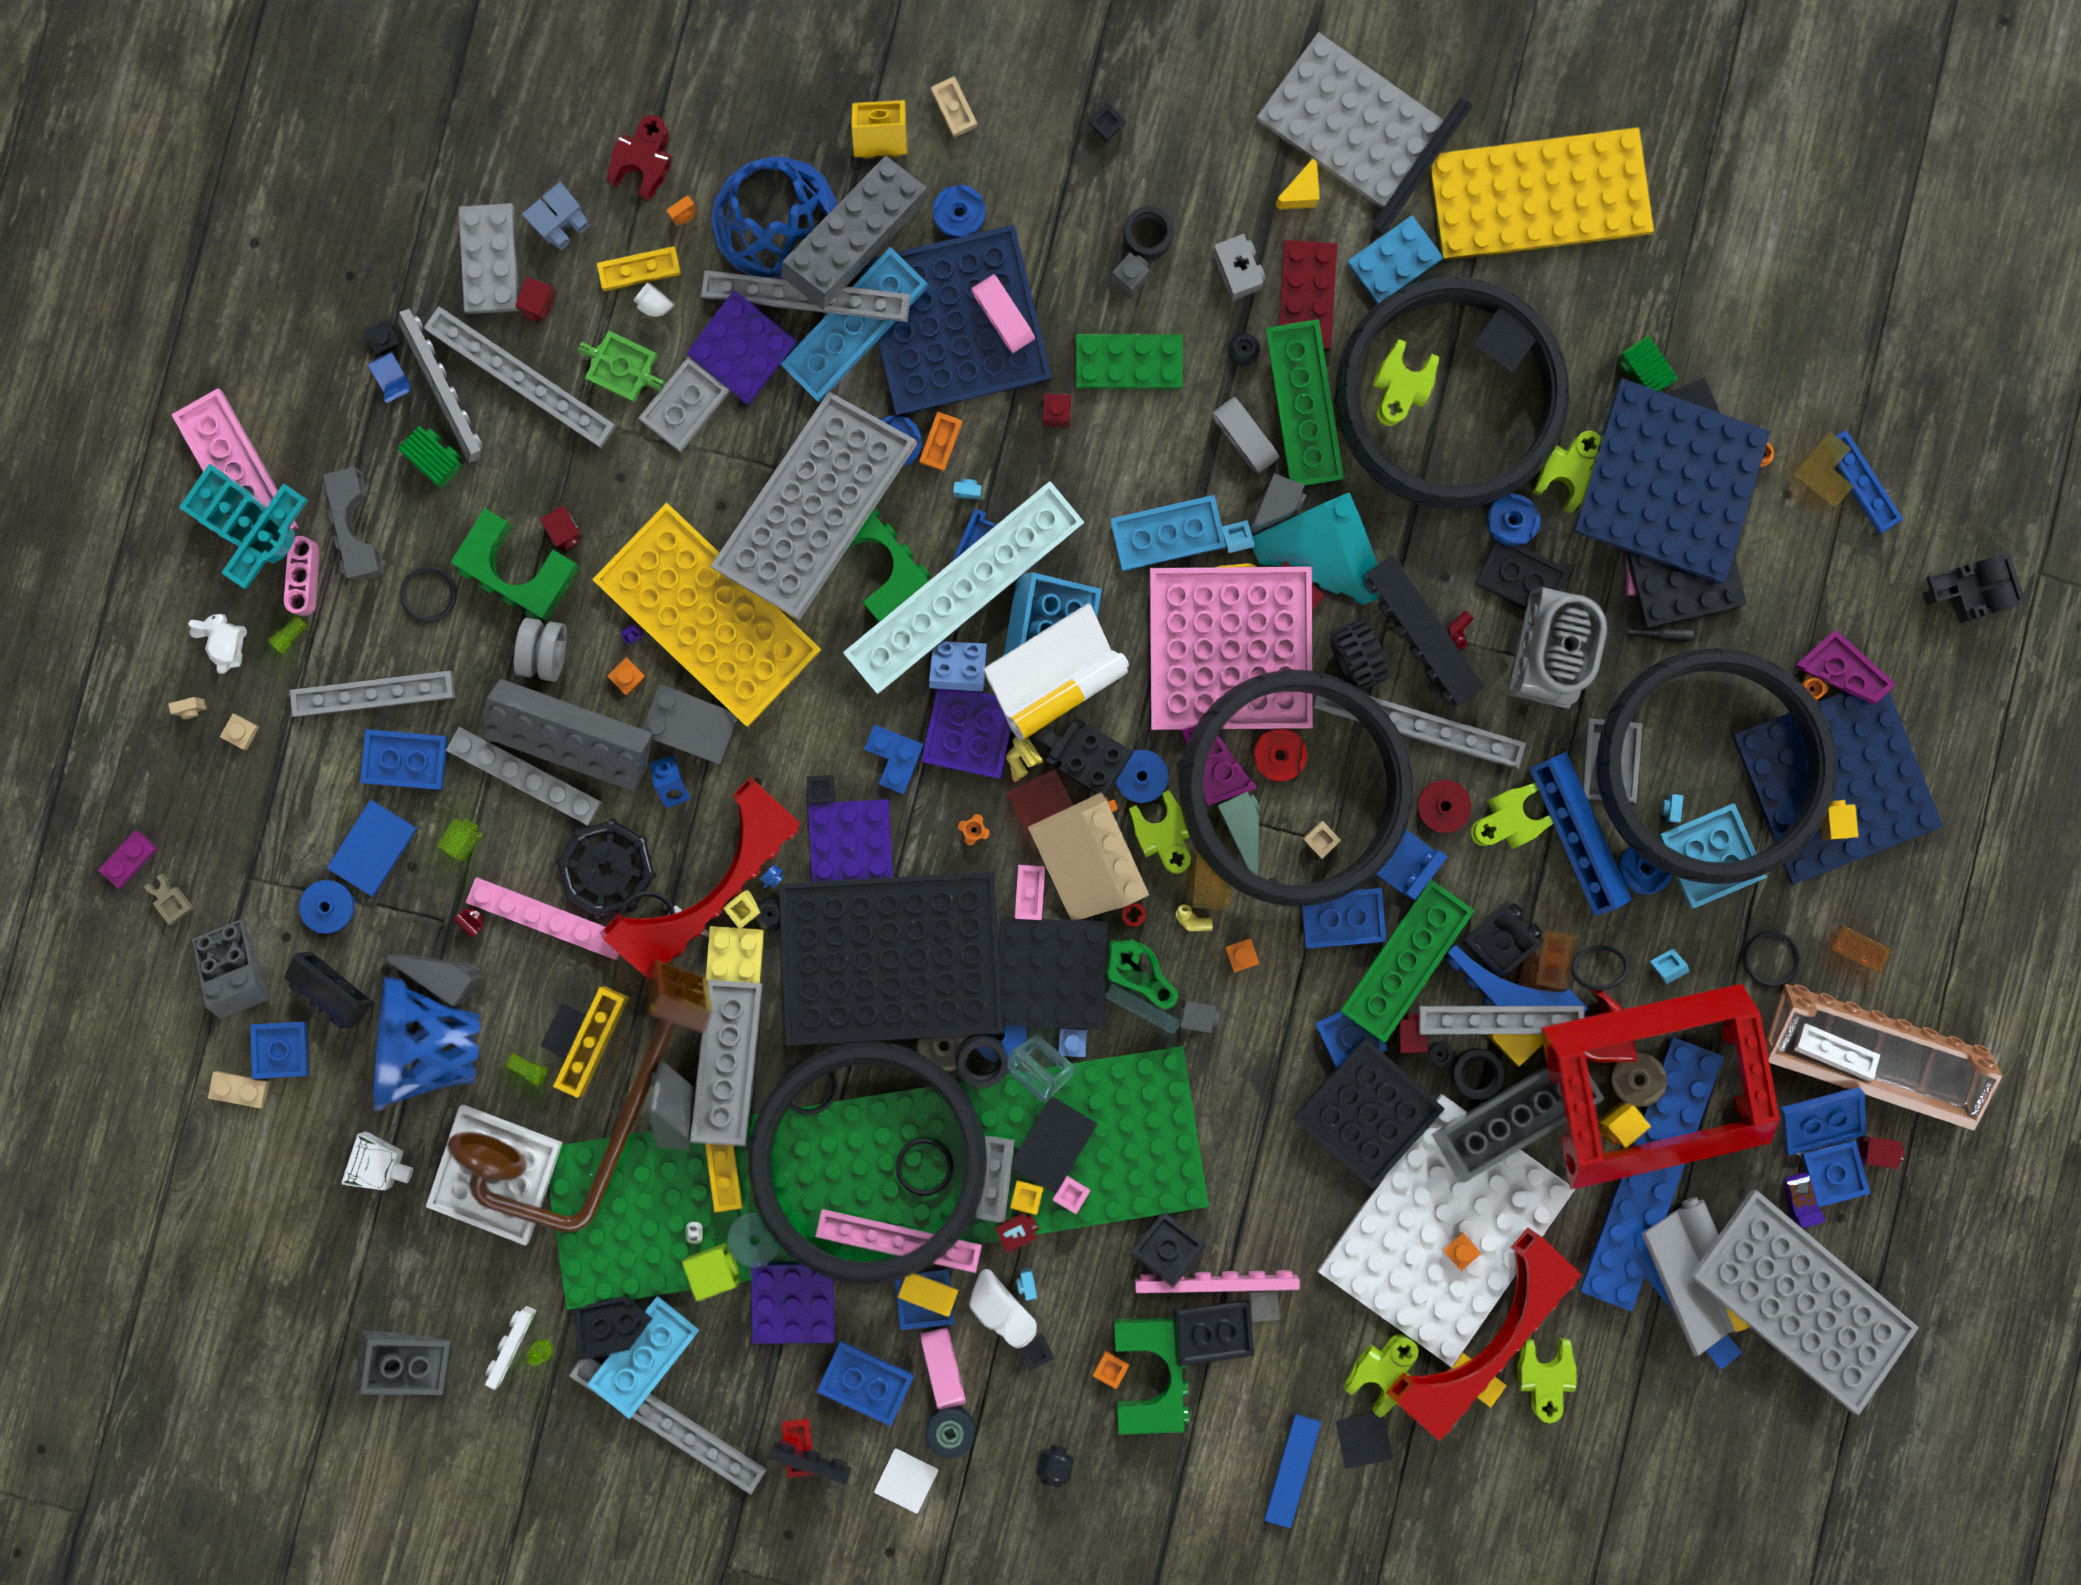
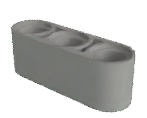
M1235 397L1212 412L1216 423L1256 474L1261 473L1279 459L1275 448Z

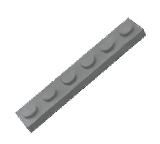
M410 309L399 312L398 323L468 462L478 460L482 443L476 433L472 434L469 428L470 419L465 410H460L457 404L459 401L457 393L453 387L448 386L445 380L447 378L445 369L441 363L437 364L433 356L435 355L433 345L429 339L425 340L422 334L423 327L420 319L417 316L413 317Z
M443 671L290 690L292 716L303 717L455 698L453 672Z
M458 727L446 751L586 825L590 826L602 804L596 798L461 727Z
M1418 1006L1419 1034H1542L1540 1027L1584 1018V1006Z

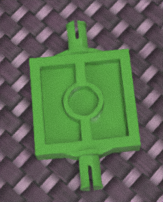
M609 330L603 342L597 348L584 342L580 344L581 347L578 348V352L591 358V366L585 376L586 380L635 403L641 389L646 384L661 391V385L663 386L665 381L651 375V369L658 357L655 352Z

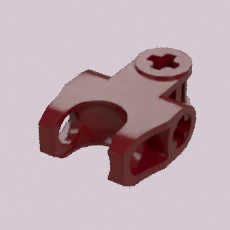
M648 115L640 121L633 138L623 134L619 137L611 154V162L607 174V183L616 188L626 173L630 171H640L643 173L644 178L639 196L647 202L652 199L655 192L664 183L673 159L672 155L663 152L669 140V131L661 118L655 115ZM658 129L659 131L658 133L653 132L652 135L649 134L650 130L655 131Z

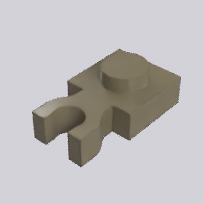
M160 874L156 877L161 883L159 889H155L152 883H148L144 888L158 898L153 905L168 925H173L194 908L178 887L170 889L169 880L164 874Z

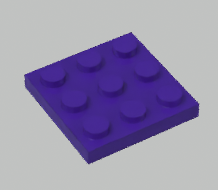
M733 290L686 354L746 404H750L798 341L737 290Z
M937 689L921 762L1000 779L1011 728L996 696L970 690Z
M889 799L808 804L812 882L893 877Z
M797 1261L752 1262V1344L834 1343V1279L813 1272Z

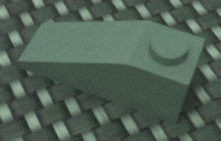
M1245 792L1216 806L1245 868L1258 875L1259 815L1257 811L1260 810V806L1254 795L1249 796L1248 792Z

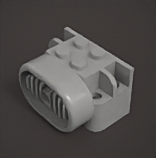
M1544 587L1531 590L1507 695L1566 709L1571 708V704L1578 700L1581 690L1587 687L1596 677L1602 657L1607 623L1602 610L1594 601L1584 596ZM1565 638L1571 642L1570 652L1564 648Z

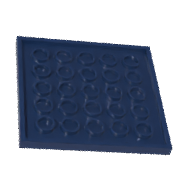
M1015 225L896 252L930 285L909 307L907 323L896 321L878 340L897 417L1052 380ZM881 256L872 258L868 262V264L861 270L862 275H864ZM993 274L998 278L1035 336V340L1013 354L1007 348L971 291V288Z
M1620 379L1617 383L1572 532L1721 584L1725 583L1771 431L1634 382Z
M1845 691L1817 702L1830 726L1837 755V777L1832 801L1845 800L1846 805L1855 804L1859 837L1823 840L1820 826L1811 841L1796 856L1783 864L1790 884L1799 883L1943 827L1890 692L1876 705ZM1791 713L1731 735L1774 842L1787 831L1795 820L1803 804L1808 786L1809 759L1802 732Z

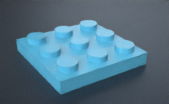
M1735 803L1658 835L1660 841L1671 849L1703 861L1735 862L1757 854ZM1765 874L1751 880L1730 884L1698 883L1679 877L1676 878L1689 908L1694 909L1765 879L1767 876Z

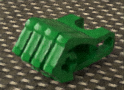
M1133 939L1109 941L1105 973L1110 981L1142 992L1162 1009H1168L1176 1004L1178 993L1162 976L1157 958L1150 948ZM1145 953L1149 960L1151 973L1132 970L1133 968L1128 963L1122 961V955L1128 954L1129 958L1135 964H1138L1139 954ZM1166 988L1169 991L1168 999L1159 1001L1157 996L1159 990Z

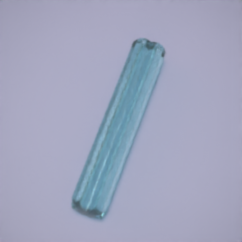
M1112 984L1106 992L1105 997L1171 1034L1177 1031L1179 1019L1115 984Z

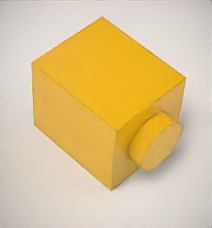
M1845 800L1831 802L1828 813L1821 825L1823 840L1859 837L1855 804L1846 805Z

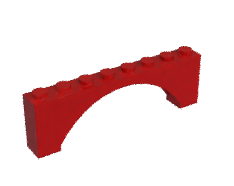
M751 776L732 795L737 802L739 812L738 844L730 868L716 888L695 905L671 915L656 918H627L619 913L600 932L602 939L646 978L649 977L655 960L668 964L673 957H679L685 951L686 944L692 937L697 938L704 931L705 924L711 918L714 919L721 914L723 905L730 898L734 899L740 894L743 889L742 885L748 879L752 880L761 871L760 866L767 859L771 860L778 854L780 845L785 840H791L797 834L798 827L801 825L799 821Z
M1529 1227L1510 1247L1515 1252L1516 1260L1515 1293L1508 1316L1492 1342L1473 1359L1449 1371L1425 1376H1408L1403 1372L1385 1392L1439 1441L1451 1431L1456 1421L1462 1414L1468 1411L1474 1400L1486 1390L1491 1380L1504 1369L1509 1359L1522 1348L1527 1338L1540 1327L1545 1317L1557 1307L1559 1301L1575 1286L1576 1281L1581 1277V1274L1541 1235Z

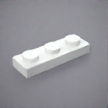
M1806 1023L1800 1026L1794 1050L1868 1082L1875 1077L1880 1057L1877 1053Z
M526 1306L521 1312H515L509 1326L513 1327L509 1337L506 1335L503 1337L497 1349L501 1353L497 1361L492 1360L485 1373L489 1377L485 1384L486 1386L495 1390L501 1385L537 1310Z

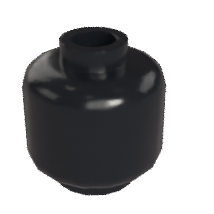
M1051 1444L1050 1449H1043L1040 1452L1036 1468V1475L1041 1478L1040 1483L1061 1488L1062 1484L1069 1482L1074 1458L1066 1453V1447Z

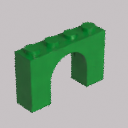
M484 508L450 562L458 567L455 572L468 580L472 576L480 580L478 586L491 594L494 590L503 594L501 600L515 608L519 604L526 608L524 614L528 617L538 620L542 618L548 621L581 567L555 550H552L539 573L531 581L522 585L504 583L496 571L495 558L500 546L513 526Z
M874 508L846 552L859 543L876 542L887 548L893 557V571L889 580L863 601L868 610L880 622L929 582L928 578L931 575L922 564L917 566L911 558L914 556L912 551L905 543L901 546L894 539L897 536L896 532L888 523L883 525L877 517L880 513Z
M1173 1317L1114 1319L1116 1351H1151L1160 1355L1170 1369V1377L1166 1388L1155 1398L1149 1400L1117 1401L1118 1433L1184 1432V1424H1189L1188 1407H1183V1396H1188L1187 1379H1182V1369H1187V1366H1178L1176 1364Z

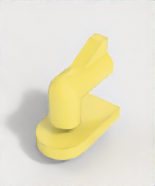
M1016 736L1013 739L1014 747L1006 754V760L1010 764L1014 782L1019 781L1028 774V770L1019 758L1020 756L1027 767L1043 762L1028 738L1020 740Z

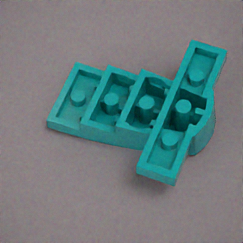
M209 464L179 508L197 519L201 524L218 533L219 536L239 546L222 571V574L242 588L248 589L266 561L276 563L290 551L295 538V531L291 528V525L309 500L283 484L267 506L214 465Z

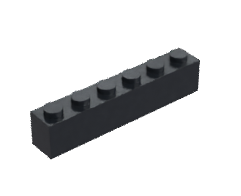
M1393 555L1387 556L1362 574L1364 587L1371 595H1376L1380 601L1378 607L1386 617L1390 615L1395 623L1393 625L1395 632L1400 638H1406L1410 644V647H1408L1409 652L1417 661L1419 659L1426 667L1423 670L1425 675L1432 683L1436 682L1441 689L1439 694L1446 704L1451 703L1452 706H1459L1484 688L1482 682Z

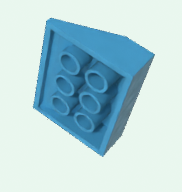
M1033 572L1023 573L1016 579L1004 655L1088 603L1091 604L1097 617L1102 589Z

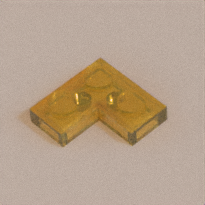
M1828 431L1793 474L1836 507L1854 487L1833 470L1851 448Z

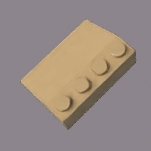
M1102 793L1028 827L1071 920H1080L1122 908L1149 895L1107 800Z

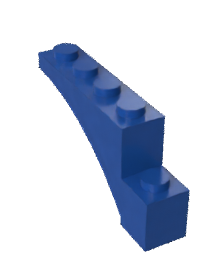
M1451 945L1446 952L1448 958L1445 961L1456 972L1460 969L1466 976L1464 982L1474 992L1478 989L1485 998L1482 1001L1486 1006H1584V1012L1588 1009L1568 988H1563L1561 991H1543L1519 986L1485 970L1471 960L1456 945Z

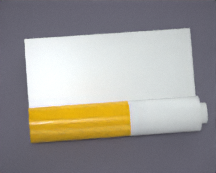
M1088 603L988 665L983 671L1010 728L1020 740H1024L1126 675L1129 663L1122 653L1118 654L1110 649L1093 608Z

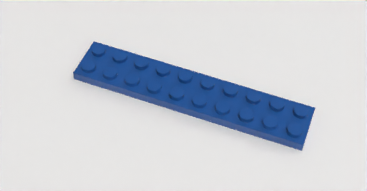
M1670 1037L1661 1061L1667 1074L1665 1093L1657 1103L1644 1108L1642 1116L1651 1127L1634 1140L1631 1147L1697 1132L1724 1056L1675 1037ZM1685 1164L1618 1180L1579 1288L1580 1292L1629 1311L1633 1310L1651 1260V1254L1642 1233L1667 1216Z

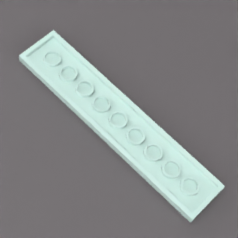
M1049 481L843 653L875 692L879 694L1083 525L1084 521L1051 481Z

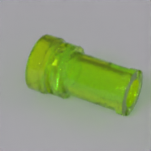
M295 615L280 632L277 631L276 635L271 636L268 642L284 655L289 649L288 647L293 645L292 642L309 626L300 617Z
M516 1053L509 1057L505 1065L506 1069L526 1078V1081L536 1087L542 1084L548 1073L547 1067L541 1066L538 1063L533 1064Z
M546 1339L536 1341L526 1354V1356H529L526 1359L527 1362L532 1366H537L550 1359L554 1351L552 1343Z

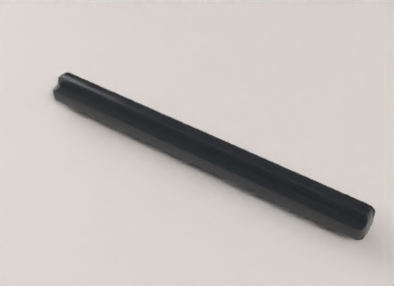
M1460 97L1373 222L1371 227L1375 232L1383 235L1388 230L1472 108V103L1468 99Z

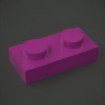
M135 830L100 867L99 871L117 888H122L158 848L140 831Z

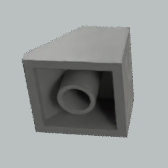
M1274 473L1250 529L1251 533H1258L1286 521L1293 513L1298 514L1306 497V494L1302 493L1304 485Z

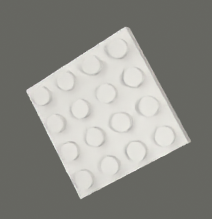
M466 1105L459 1106L449 1138L459 1132L482 1133L513 1146L526 1159L527 1169L522 1176L504 1181L487 1179V1188L493 1193L541 1208L563 1142ZM446 1145L426 1207L520 1244L527 1245L535 1224L480 1205L471 1194L469 1186L471 1173L454 1161Z

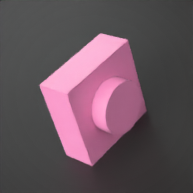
M1066 1176L1053 1200L1077 1214L1090 1189L1071 1177Z

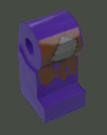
M1807 1173L1783 1178L1785 1197L1792 1221L1801 1228L1824 1223L1823 1213L1819 1211L1813 1185Z

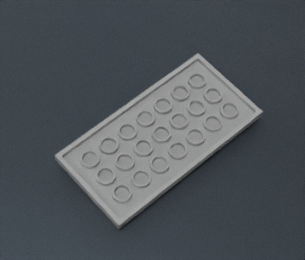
M828 392L712 563L711 568L785 613L800 620L918 443L914 438Z
M1757 1190L1749 1192L1690 1275L1699 1285L1850 1412L1856 1415L1861 1413L1919 1328Z

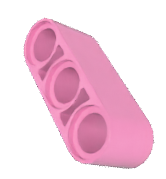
M994 274L971 288L977 302L1012 354L1035 340L1032 330Z
M296 536L290 551L287 553L284 605L286 609L299 616H308L315 610L320 549L317 543L304 536ZM308 544V552L301 556L299 553L300 547ZM305 570L307 573L306 579L299 583L297 579L298 574ZM303 596L305 600L304 606L297 609L295 605L296 600Z
M948 1327L921 1333L923 1350L938 1410L965 1405L964 1391Z

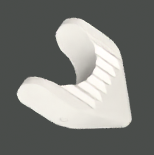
M983 1270L975 1282L969 1304L971 1309L985 1326L1002 1335L1014 1348L1026 1346L1035 1337L1037 1331L1036 1321L991 1270Z

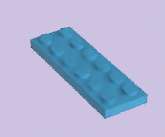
M889 247L853 288L910 294L911 306L930 285ZM828 313L781 365L818 402H821L828 392L839 383L896 321Z

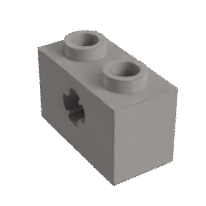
M1242 234L1214 245L1212 253L1231 301L1262 289L1265 274L1262 266L1256 265L1253 257L1256 255L1251 240L1247 241L1245 235ZM1239 262L1241 266L1245 265V269L1242 271L1240 267L1235 268L1236 263Z

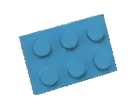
M1412 215L1348 260L1347 265L1377 305L1383 299L1404 288L1442 261L1443 256Z

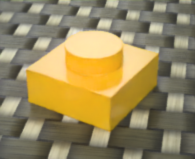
M1017 1180L1010 1208L1037 1215L1043 1187Z

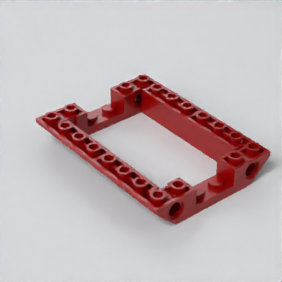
M1742 984L1540 1027L1550 1081L1559 1083L1568 1133L1562 1134L1560 1137L1569 1187L1572 1190L1758 1147L1772 1142L1780 1119L1761 1014ZM1723 1021L1724 1042L1735 1044L1744 1093L1734 1095L1742 1122L1603 1153L1584 1051Z

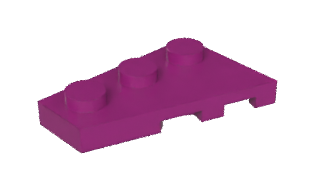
M1836 629L1795 667L1873 705H1876L1896 685Z
M1197 724L1180 729L1186 746ZM1218 735L1211 747L1205 766L1203 791L1206 806L1257 788Z

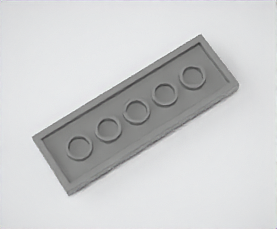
M708 980L712 1015L705 1031L702 1032L690 1141L692 1143L746 1147L763 984Z

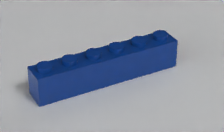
M1567 752L1530 767L1529 769L1594 916L1615 910L1631 901L1630 894Z

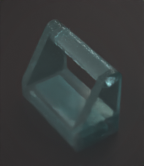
M1037 1034L1011 1051L1007 1071L1044 1103L1075 1074L1077 1067ZM1037 1047L1063 1071L1053 1076L1034 1060L1029 1053Z

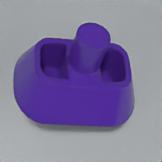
M636 624L630 625L621 633L622 639L627 644H633L643 636V631Z

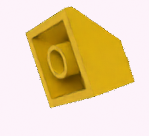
M905 100L852 103L854 157L871 159L875 156L895 158L907 155Z

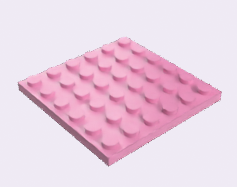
M1312 567L1150 568L1151 730L1183 729L1197 724L1209 707L1227 691L1260 674L1289 669L1312 671ZM1279 692L1264 695L1237 711L1222 729L1313 728L1312 694Z

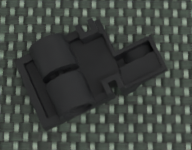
M2010 552L1926 577L1929 591L1923 593L1926 605L1951 598L1959 623L2026 603Z
M1077 716L1074 717L1061 738L1043 727L1033 733L1031 741L1042 760L1056 769L1059 768L1062 773L1067 774L1089 790L1098 794L1102 793L1105 798L1134 753L1091 725H1086Z

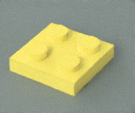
M710 926L707 980L761 983L765 930Z

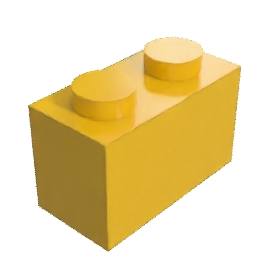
M1619 1101L1597 1120L1598 1125L1601 1127L1599 1134L1608 1143L1611 1142L1613 1145L1618 1144L1623 1147L1630 1145L1651 1127L1634 1105Z

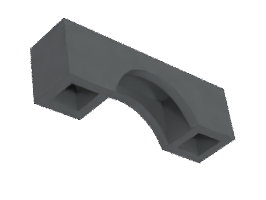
M352 467L323 474L325 483H322V489L325 497L329 498L331 506L328 509V516L330 522L335 524L337 534L334 535V542L336 548L341 550L343 560H340V568L342 574L354 582L385 575L380 548L372 544L362 543L353 529L354 512L358 505L368 498L362 471Z

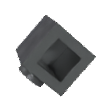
M1129 253L1112 272L1111 281L1132 298L1148 280L1150 273L1149 265L1139 255L1135 257Z

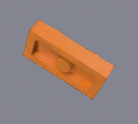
M937 412L919 461L920 464L945 472L963 424L962 420Z

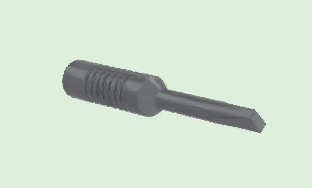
M1663 628L1659 631L1627 630V633L1659 636L1662 639L1693 640L1694 631L1687 629Z

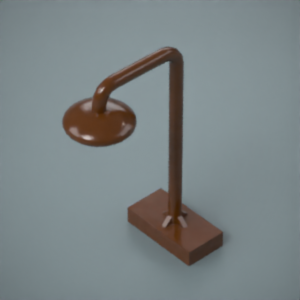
M655 960L648 977L650 1010L652 1015L661 1017L584 1203L577 1214L564 1216L490 1191L486 1186L487 1179L504 1181L522 1176L527 1169L525 1157L516 1148L495 1137L476 1132H459L449 1138L447 1148L454 1161L471 1173L469 1186L475 1200L488 1209L560 1232L571 1233L588 1226L597 1214L650 1088L653 1071L658 1069L659 1061L663 1057L676 1023L704 1032L712 1015L707 977Z

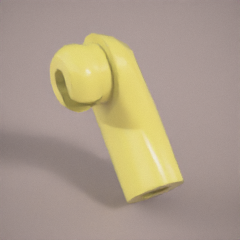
M1186 904L1178 907L1176 918L1187 931H1212V917L1198 918L1191 910V907Z

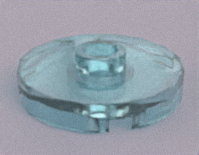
M746 1213L737 1218L730 1227L728 1248L733 1258L741 1265L750 1268L764 1267L779 1254L781 1247L770 1235L758 1213ZM753 1236H758L760 1243L752 1245L750 1239Z

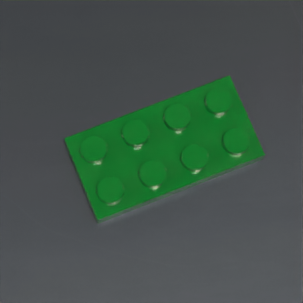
M1076 334V389H1182L1183 335Z

